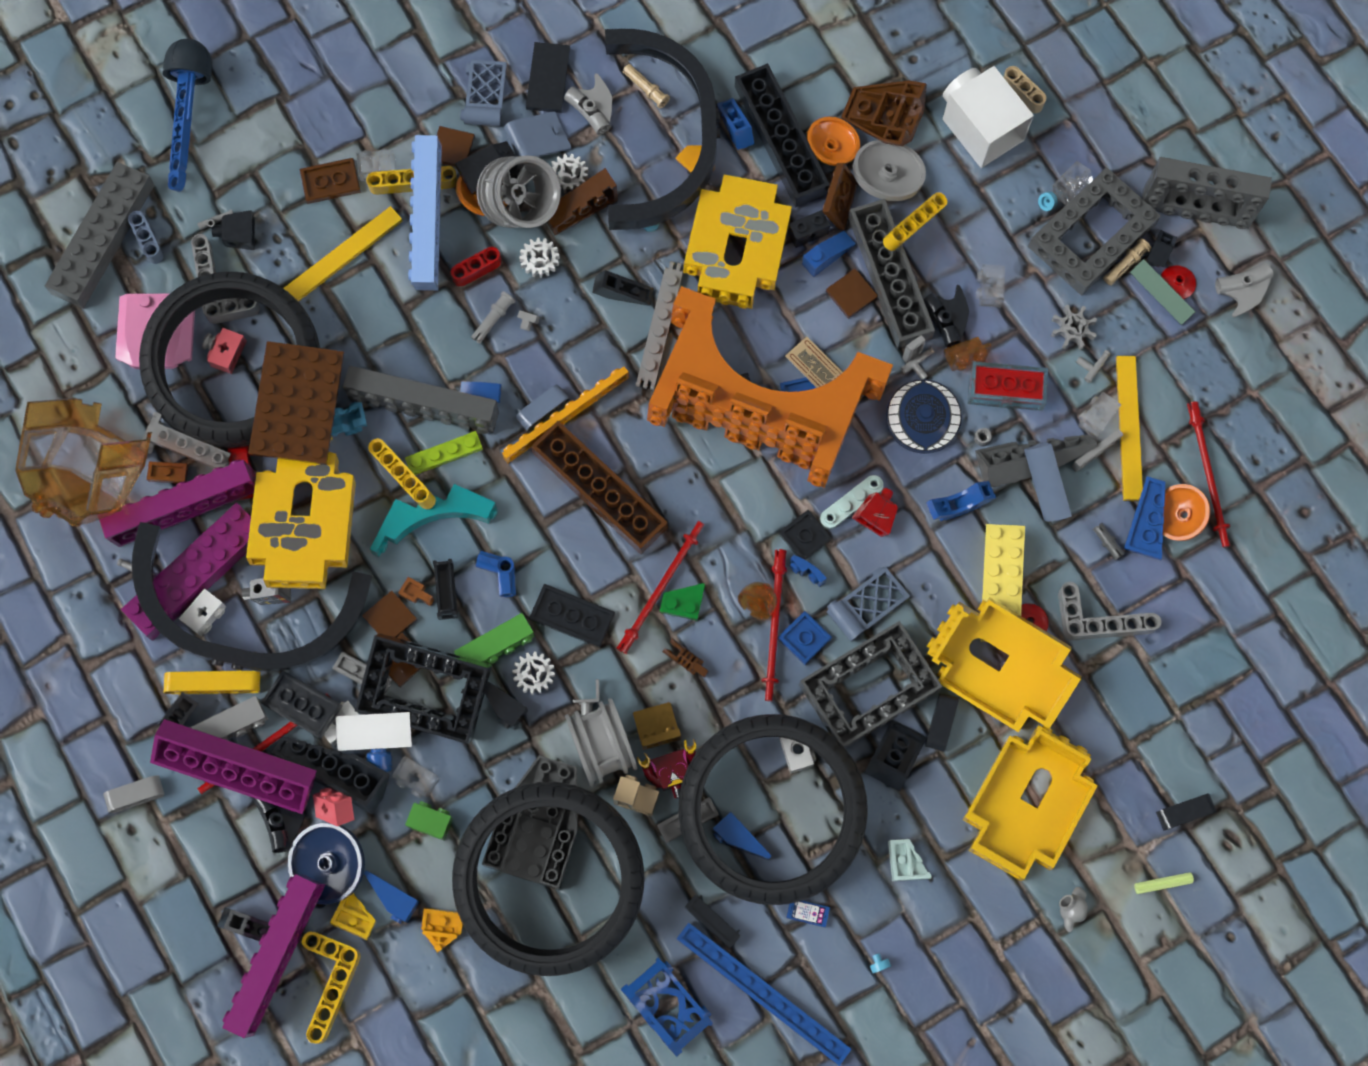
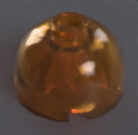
M750 583L741 590L737 597L740 606L744 610L746 608L750 610V615L760 620H767L777 606V596L773 588L767 583Z

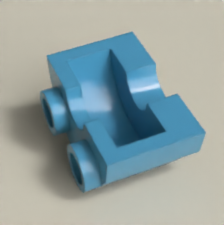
M362 402L351 403L346 410H343V408L335 409L332 428L333 436H337L339 433H345L346 436L363 431V426H367Z

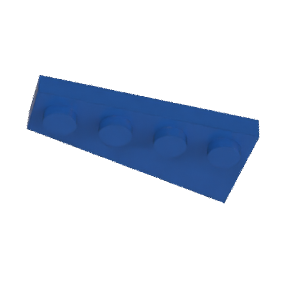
M1146 477L1124 546L1125 550L1160 561L1162 560L1165 481Z

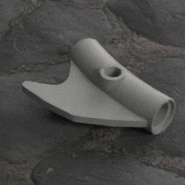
M595 74V86L593 89L583 90L572 86L565 94L564 100L583 115L597 135H601L611 127L612 95L601 77Z
M1263 263L1239 274L1216 278L1215 288L1217 294L1232 297L1238 303L1237 308L1232 314L1233 318L1259 305L1267 291L1270 279L1273 277V271L1267 263Z

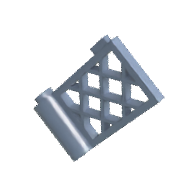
M471 60V63H467L466 74L469 75L466 105L464 109H461L460 119L464 121V124L501 126L507 62ZM474 66L483 67L485 70L477 74L474 71ZM495 67L502 68V72L497 75L491 70ZM489 73L493 78L485 82L482 77ZM479 80L483 85L476 90L472 84ZM497 81L500 87L494 91L490 85ZM487 88L491 94L484 98L480 92ZM476 95L481 99L478 103H470L471 99ZM494 96L499 100L498 105L490 104L488 101Z
M881 567L877 568L871 573L873 577L844 599L840 601L834 600L827 606V614L850 642L856 640L866 630L910 597L886 567L883 569ZM885 574L889 579V586L878 584L879 577ZM866 587H874V597L865 596L864 589ZM878 588L888 589V599L877 597ZM891 590L899 591L903 597L900 600L891 599ZM851 598H859L860 608L852 607L848 601ZM863 599L874 601L873 610L863 608ZM877 601L887 602V609L885 611L876 610ZM862 612L873 613L872 621L866 624L862 619Z

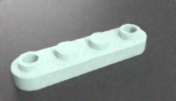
M876 475L867 477L823 511L820 516L822 527L828 530L834 529L854 514L870 494L882 491V479ZM871 482H876L877 486H871ZM832 516L833 520L828 521L826 517Z

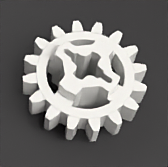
M564 154L563 159L559 156L557 157L558 162L552 161V168L556 174L558 169H561L557 177L560 189L563 188L564 193L567 190L571 192L584 183L585 180H588V167H585V161L580 162L579 156L575 159L573 154L570 157Z
M539 237L536 242L530 239V245L525 243V250H520L522 256H519V259L522 262V269L526 268L527 274L532 272V277L539 274L540 278H542L544 273L549 276V271L555 272L554 266H559L558 259H560V256L557 253L558 248L553 247L552 241L548 244L546 238L543 242L540 241ZM550 253L552 255L551 261L548 258ZM528 255H530L531 258L530 262H528L527 260Z
M534 652L533 656L526 653L527 658L524 659L520 656L521 662H515L514 664L517 669L512 670V672L517 676L513 680L514 682L519 681L517 687H524V693L530 690L531 695H534L535 690H537L539 694H542V688L548 690L547 684H553V680L550 677H555V673L551 672L554 669V665H548L551 660L550 658L544 660L545 655L543 653L540 657L537 656V652ZM534 661L540 662L543 665L539 666L535 664ZM527 664L528 666L525 671H522L524 665ZM531 666L537 672V680L531 674ZM546 675L545 680L541 683V678ZM530 681L534 683V685H528L525 682Z

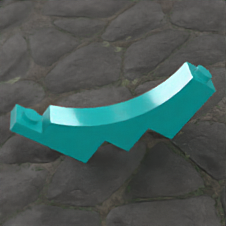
M456 484L453 485L446 500L435 496V505L430 509H423L419 505L415 508L395 499L370 547V551L373 555L380 557L381 553H384L388 547L387 541L398 544L415 529L439 519L460 517L479 520L489 524L490 520H494L497 515L496 503Z

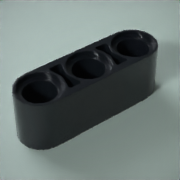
M939 693L925 747L945 752L959 698Z
M1207 793L1159 810L1156 814L1163 831L1211 815L1217 811L1210 794Z

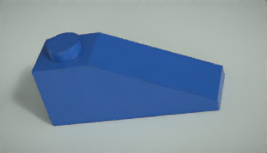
M732 98L717 103L716 105L737 150L754 145L752 127L735 100Z
M842 231L816 245L803 255L802 265L815 277L853 248L856 243L845 231Z
M731 812L713 828L715 832L713 836L720 844L724 842L726 845L766 860L772 857Z
M366 870L364 874L386 910L392 914L390 918L399 924L402 921L408 923L420 902Z

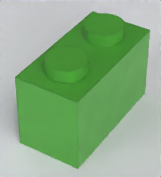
M420 801L419 804L413 803L405 826L445 841L453 818L449 815V811L441 808L438 811L433 810L430 804Z

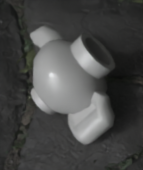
M1081 887L1074 888L1072 896L1065 895L1059 902L1060 914L1064 919V926L1068 932L1073 930L1075 922H1082L1087 916L1088 906L1085 901L1087 894Z

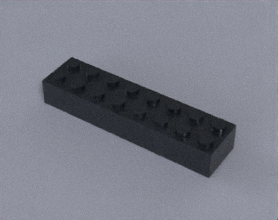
M767 63L735 76L734 87L795 208L827 195L830 184L769 64Z

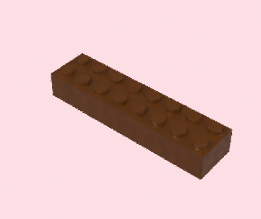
M559 421L552 425L531 446L532 453L639 554H642L668 529V522Z

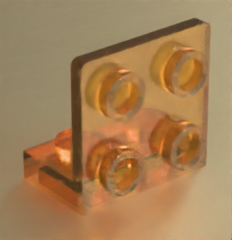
M979 337L948 347L943 352L951 370L958 369V371H962L968 368L970 364L975 363L977 365L983 363L991 349V343L982 345Z

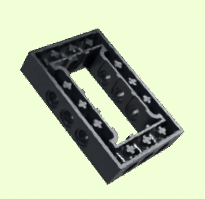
M379 633L374 635L355 712L365 715L410 712L411 728L468 744L474 736L492 665ZM392 662L408 663L415 665V668L418 669L422 667L432 670L436 674L443 673L453 676V679L457 680L467 678L465 687L461 691L463 695L460 706L456 710L457 716L384 695Z

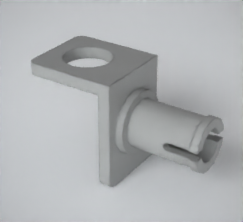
M596 679V699L573 700V703L581 705V715L592 712L593 704L600 702L599 679Z

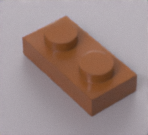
M149 461L146 480L148 482L161 483L187 481L189 466L186 463Z

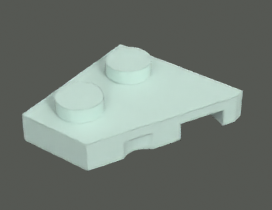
M910 839L888 841L892 881L931 879L930 872H927L922 859L915 852Z

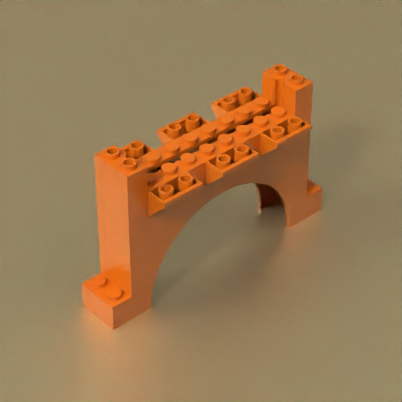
M681 286L673 303L671 323L678 328H682V331L649 401L647 421L655 426L665 427L672 412V418L676 421L688 423L696 429L707 431L709 423L715 427H723L726 429L725 438L734 443H741L749 449L760 450L762 443L769 447L778 448V458L787 463H794L802 469H809L810 473L807 481L811 482L814 486L825 488L862 395L867 396L869 399L880 401L893 364L857 352L852 363L841 375L818 388L799 392H784L761 387L735 372L720 354L714 341L711 325L716 299Z

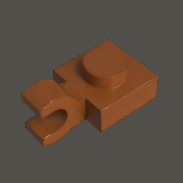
M407 577L398 592L400 596L415 604L419 599L431 606L435 600L433 596L423 592L426 588L423 584L410 577Z

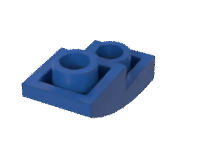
M461 382L460 392L493 399L500 403L501 384Z
M793 555L791 557L790 567L795 574L799 573L802 577L808 573L809 580L819 587L826 583L827 578L814 565L798 556Z

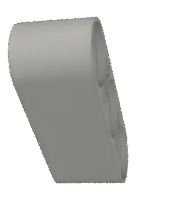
M159 775L103 793L108 813H116L165 795Z

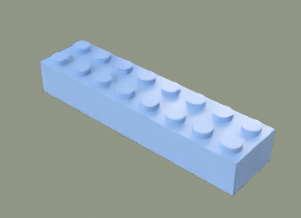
M415 135V141H412L414 160H411V170L414 171V178H411V189H413L414 196L410 197V206L413 207V214H410V226H412L413 233L409 234V242L412 244V251H409V262H411L412 269L408 271V279L416 290L438 291L442 146L438 136Z

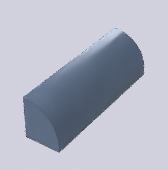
M1043 442L1024 449L1044 521H1057L1071 517L1052 444Z

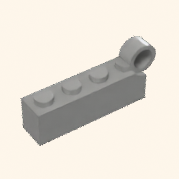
M254 696L190 728L228 741V739L234 736L237 738L247 733L246 730L252 727L256 729L263 726L265 721L269 719L259 698Z

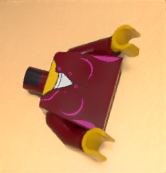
M693 739L694 744L687 746L685 740V749L650 759L644 753L646 756L644 761H640L638 757L636 760L642 766L644 775L650 783L657 788H662L663 791L672 789L674 798L678 799L686 770L696 754V741Z

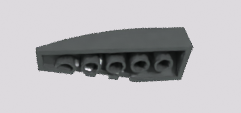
M1090 434L1064 437L1062 441L1054 438L1047 439V443L1052 444L1058 467L1080 457L1097 446V442ZM1029 440L1028 444L1018 445L1017 442H1010L975 450L983 480L989 481L991 487H998L1002 484L1016 483L1019 480L1032 477L1024 449L1040 443H1036L1035 440Z

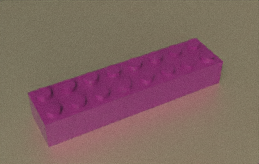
M235 460L226 467L215 468L206 475H197L191 481L180 482L171 489H162L156 495L145 496L140 501L125 504L116 511H107L103 516L98 517L105 539L117 547H121L135 541L140 522L160 526L161 530H164L251 495L255 489L256 473L244 460Z
M237 502L153 579L159 602L172 621H175L204 589L208 590L247 554L251 516ZM137 595L121 608L122 612L151 641L161 634L146 616Z
M165 719L155 733L150 760L152 764L303 814L310 800L317 772L311 768Z
M295 874L294 877H290L286 885L288 890L285 896L282 895L278 901L277 907L279 909L276 915L273 914L269 920L268 926L270 928L267 934L264 933L260 939L259 945L261 947L258 953L255 952L251 958L250 964L252 966L249 972H245L242 977L241 983L243 985L240 991H237L233 996L232 1003L234 1004L231 1010H228L223 1017V1029L242 1038L255 1035L325 884L302 874Z

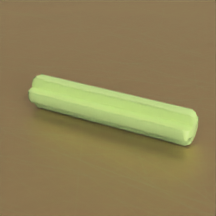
M1189 872L1135 883L1134 888L1136 894L1191 884L1194 882L1192 873Z

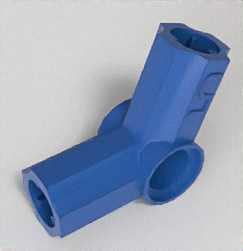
M480 551L476 567L498 574L499 596L505 598L516 596L513 560L509 557H500ZM502 565H511L508 571L501 570Z

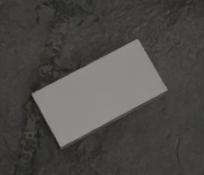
M922 335L906 345L902 358L906 363L922 353L925 339Z

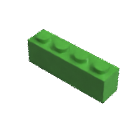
M520 613L458 648L454 653L458 656L491 665L498 661V657L501 655H509L516 650L515 647L521 644L523 646L527 645L535 636L523 613Z

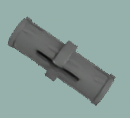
M1103 522L1092 529L1102 541L1101 545L1107 548L1115 561L1125 554L1115 541V536H1111Z

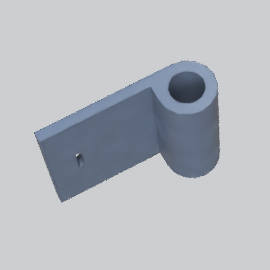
M555 111L513 120L504 126L516 156L540 157L571 150V145Z

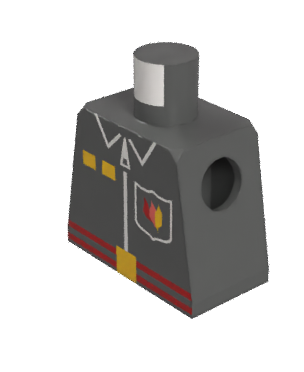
M263 578L250 581V588L242 589V597L244 600L251 599L259 605L291 603V588L266 587Z

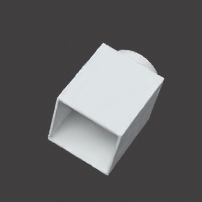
M995 66L982 74L977 68L965 71L954 79L943 93V98L947 102L943 121L980 168H983L1025 141L1034 115Z

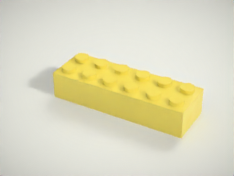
M986 524L982 601H987L990 597L1021 616L1025 526Z

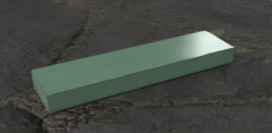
M1144 259L1130 271V274L1181 326L1196 313Z

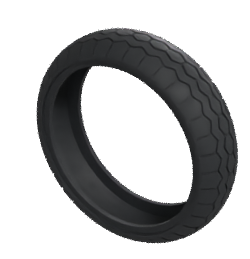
M244 272L206 274L176 288L158 305L151 315L140 344V375L147 397L156 412L162 414L161 418L176 431L215 447L236 448L250 446L254 417L238 422L210 421L188 412L173 398L165 375V356L174 331L189 314L199 307L217 300L231 298L252 300L278 313L293 330L297 345L320 348L315 327L305 309L294 296L268 279Z
M764 714L747 717L724 727L709 738L695 754L686 770L680 789L678 805L679 823L684 843L701 872L717 887L730 895L763 905H783L799 902L819 894L836 882L849 868L860 849L865 835L868 815L867 795L862 776L845 747L829 732L816 724L798 717L782 714ZM757 738H786L809 747L830 766L842 792L844 806L843 822L834 847L819 865L809 872L790 880L760 881L734 871L713 851L702 825L701 798L711 770L727 752L744 742Z
M560 782L531 783L511 789L496 797L482 808L470 822L459 842L452 870L453 897L458 915L466 931L480 949L492 959L510 969L525 974L537 976L566 975L583 970L599 962L610 954L626 937L637 918L642 903L645 882L644 864L640 847L630 826L622 815L603 798L589 790ZM544 806L559 807L583 815L598 826L607 836L619 861L621 892L614 912L604 926L594 935L570 947L539 949L513 940L494 924L487 914L479 895L477 870L480 854L486 840L502 821L517 812L530 808Z

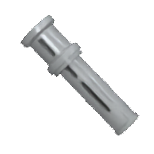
M502 291L501 297L495 304L491 305V312L471 338L474 341L477 338L476 342L481 344L498 319L505 316L509 306L516 302L514 298Z

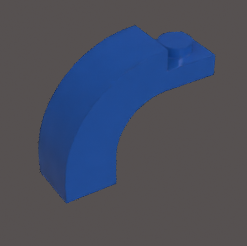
M984 481L977 482L957 494L931 499L926 504L933 520L940 519V521H944L976 510L996 499L990 482Z

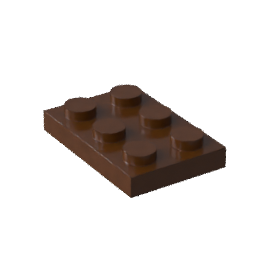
M837 163L822 211L838 230H845L858 187V182L844 163Z

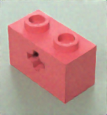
M222 328L221 332L216 335L213 349L207 355V361L210 366L232 374L247 342L245 337Z
M331 788L321 789L319 793L313 795L317 818L335 826H340L354 820L351 797L334 791Z

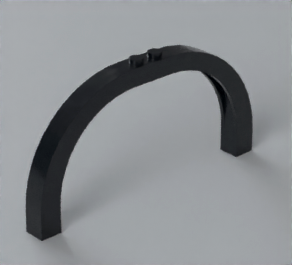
M605 29L606 55H646L672 65L691 83L700 103L702 147L699 159L688 178L675 190L658 199L638 204L608 205L609 230H630L650 227L667 221L684 211L700 196L701 189H705L711 178L716 161L717 139L720 138V127H716V123L720 122V112L716 111L715 94L707 72L697 58L685 47L668 37L646 30Z
M144 522L139 524L132 552V578L142 609L154 627L172 644L196 657L212 661L211 664L223 667L224 664L231 665V669L243 671V668L257 671H283L310 664L331 652L348 636L364 609L372 575L353 571L344 605L335 621L319 637L302 647L281 653H257L201 640L181 629L163 610L157 597L153 580V563L161 528L160 526Z

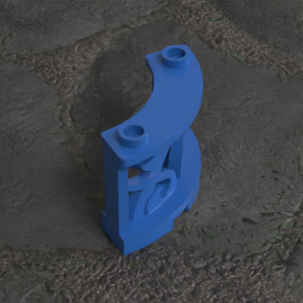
M658 957L649 969L629 986L627 984L623 986L621 991L677 1057L683 1052L681 1050L708 1025L711 1026L713 1022L709 1018L711 1013L704 1005L700 1007L672 974L673 967L667 961L663 963ZM662 971L665 975V980L660 982L657 977V987H653L650 980ZM670 980L678 989L668 987ZM647 983L649 988L637 992ZM657 994H669L678 997V1019L669 1015L655 1019L653 1015L656 1013L659 1005ZM649 995H652L654 998V1006L652 1007L646 1005V1001L651 1000ZM685 998L693 1007L686 1009ZM691 1013H696L701 1020L690 1029L684 1025V1021L694 1022L691 1020L690 1015ZM665 1020H671L675 1022V1027L673 1024H671L670 1028H665ZM682 1028L687 1032L676 1041Z

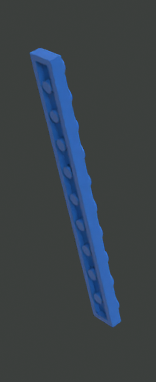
M690 923L686 925L677 937L679 942L830 1060L838 1066L841 1065L851 1051L850 1047Z

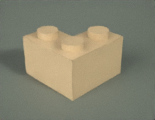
M626 775V777L621 776L613 798L614 805L652 817L659 797V791L656 790L657 787L645 784V787L641 786L636 777Z

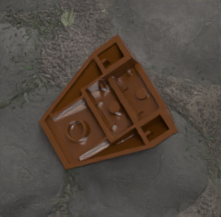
M908 80L854 87L841 119L885 144L902 147L913 140L924 113L927 84Z

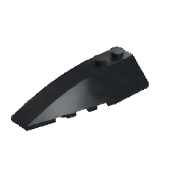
M284 736L281 737L271 752L278 758L316 770L314 781L326 788H331L334 791L351 797L353 804L370 814L374 813L384 798L390 774L357 755L345 754L338 750L326 749L323 746L307 744L304 741Z

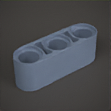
M133 211L128 216V222L144 255L150 263H160L164 255L149 222L142 212ZM152 251H156L155 254L150 255Z
M556 384L523 408L516 415V419L527 432L534 430L537 424L546 421L554 412L562 409L570 401V398Z

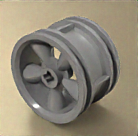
M535 156L498 158L484 168L478 179L477 200L480 209L487 219L501 227L533 228L543 225L554 215L560 202L561 189L555 171L546 161ZM515 165L521 166L517 179L511 178L509 172ZM530 180L534 182L535 193L526 192L524 185ZM503 201L509 205L508 210L504 206ZM524 201L532 208L522 218L518 205Z
M612 698L608 699V704L605 705L603 702H599L597 710L584 715L579 714L578 710L574 712L575 716L569 717V714L565 715L590 787L594 786L593 782L599 780L600 783L604 782V775L617 770H623L624 774L628 773L627 769L631 767L634 771L637 770L630 744Z

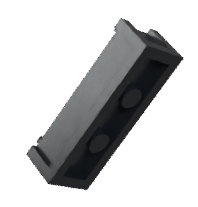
M448 559V561L442 562L434 560L438 608L437 618L438 620L458 618L453 560Z
M695 895L687 903L685 909L730 949L740 938L741 935L738 934L740 930L738 929L736 932L701 900L702 895L699 897Z

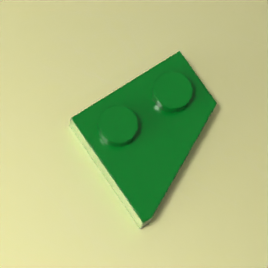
M701 583L665 592L662 598L660 613L697 621L705 584Z

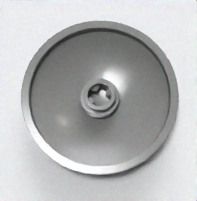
M875 140L862 146L858 150L853 162V174L858 184L867 193L886 201H902L915 196L922 188L926 177V170L922 159L914 150L906 145L901 147Z

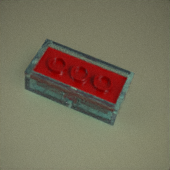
M973 361L969 370L968 404L1043 411L1047 404L1048 368Z

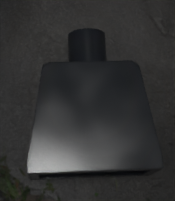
M252 210L223 215L222 226H212V237H222L226 247L255 250V216Z

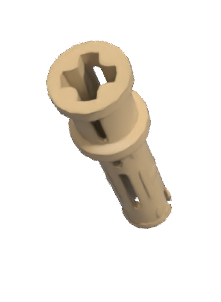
M628 64L623 69V73L646 93V97L652 99L659 109L669 102L670 96L664 94L658 85L649 82L631 64Z
M1140 238L1132 249L1126 251V256L1103 277V280L1112 286L1131 265L1141 261V257L1146 252L1151 251L1150 244Z

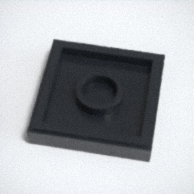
M809 510L778 532L794 554L804 560L808 559L832 540V537Z

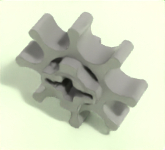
M1066 305L1063 310L1066 317L1061 318L1056 314L1053 316L1052 322L1058 323L1060 329L1053 330L1051 336L1061 335L1065 338L1062 346L1063 349L1067 348L1068 342L1074 341L1078 344V349L1082 350L1085 346L1082 341L1083 337H1087L1092 341L1095 339L1096 333L1090 332L1088 326L1095 325L1097 319L1087 320L1083 317L1086 309L1085 306L1081 307L1078 314H1074L1070 311V306Z

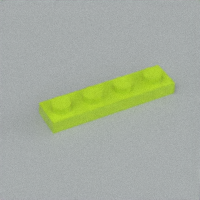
M476 431L407 456L405 460L408 468L417 475L479 452L483 448Z

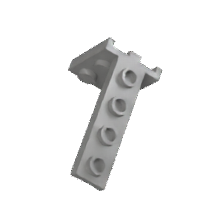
M154 412L139 445V456L146 458L147 454H152L156 444L214 469L226 466L231 453L163 426L161 422L162 414Z

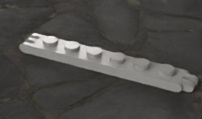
M672 261L669 268L665 267L636 387H640L642 380L644 381L643 388L647 389L648 383L651 382L650 390L655 389L671 325L673 303L679 292L683 277L681 263L677 264L676 269H673L674 262Z

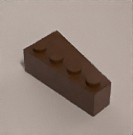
M604 168L560 198L556 212L546 222L554 235L561 233L618 201L617 185L607 169Z

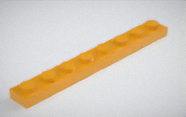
M625 366L621 369L617 368L607 379L599 380L590 391L589 389L585 390L576 401L568 402L563 410L554 412L549 420L537 424L534 428L535 430L529 434H523L515 444L506 446L503 450L504 452H502L503 459L507 464L529 450L557 421L564 425L629 379V371Z

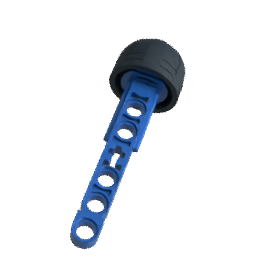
M180 39L170 45L165 54L162 73L165 78L177 82L169 165L170 173L168 175L169 189L181 192L186 183L185 172L188 162L195 85H204L211 81V55L202 43L194 39Z

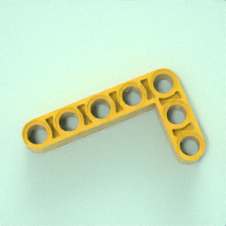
M307 932L302 938L304 948L336 961L306 1033L309 1042L321 1044L328 1038L361 956L360 952L351 946L316 932ZM312 936L317 937V944L314 947H310L308 944V940ZM334 943L336 951L329 955L327 947L329 944ZM349 951H353L355 954L351 962H347L345 959V955ZM345 970L347 974L346 979L340 982L337 979V974L339 971ZM336 989L339 994L338 998L335 1001H331L329 993ZM324 1009H328L330 1017L324 1021L321 1018V1012ZM319 1028L322 1031V1036L319 1040H315L313 1032Z

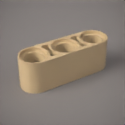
M1016 66L1008 67L1005 70L1004 79L1032 113L1041 112L1046 102L1045 93Z

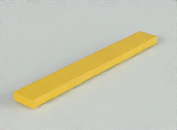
M391 206L284 287V289L299 302L403 222L402 218Z
M1117 356L1116 375L1119 430L1123 433L1120 439L1123 501H1139L1143 484L1136 356Z

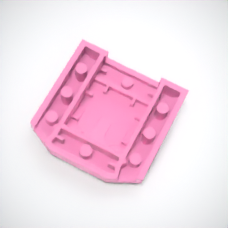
M125 294L120 296L115 356L117 361L124 362L134 369H140V344L145 327L155 309L169 294ZM195 311L189 314L174 331L166 351L165 369H174L179 366L178 364L192 360Z

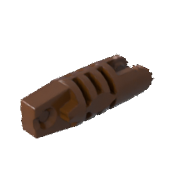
M672 638L670 643L680 649V653L675 656L673 652L666 648L662 652L683 666L692 675H695L697 672L706 677L710 671L702 666L704 661Z

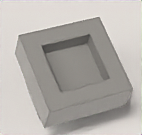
M519 310L517 316L522 319L520 328L530 331L532 323L538 324L540 319L539 316Z

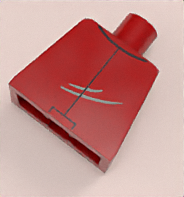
M883 488L881 494L877 492L870 494L855 512L852 519L880 537L889 535L898 506L890 501L893 491Z

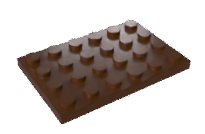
M267 341L249 455L327 465L344 359L343 351Z

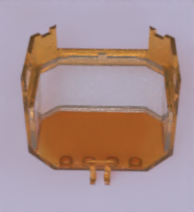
M77 398L29 401L26 406L15 471L23 494L34 502L31 507L32 511L39 513L43 518H50L53 514H56L58 518L64 519L69 522V525L75 527L92 523L120 512L145 467L152 432H148L144 440L126 441L99 426L98 422L102 403L93 402V405L82 403L83 400Z

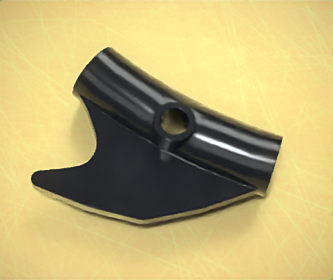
M956 285L955 296L951 300L940 298L934 295V293L929 294L923 299L929 316L939 330L946 348H951L961 343L969 316L965 295L961 286Z
M255 799L254 803L263 818L269 835L272 852L283 853L289 851L304 821V812L300 814Z

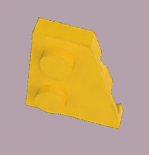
M353 893L340 902L330 924L368 940L376 920Z

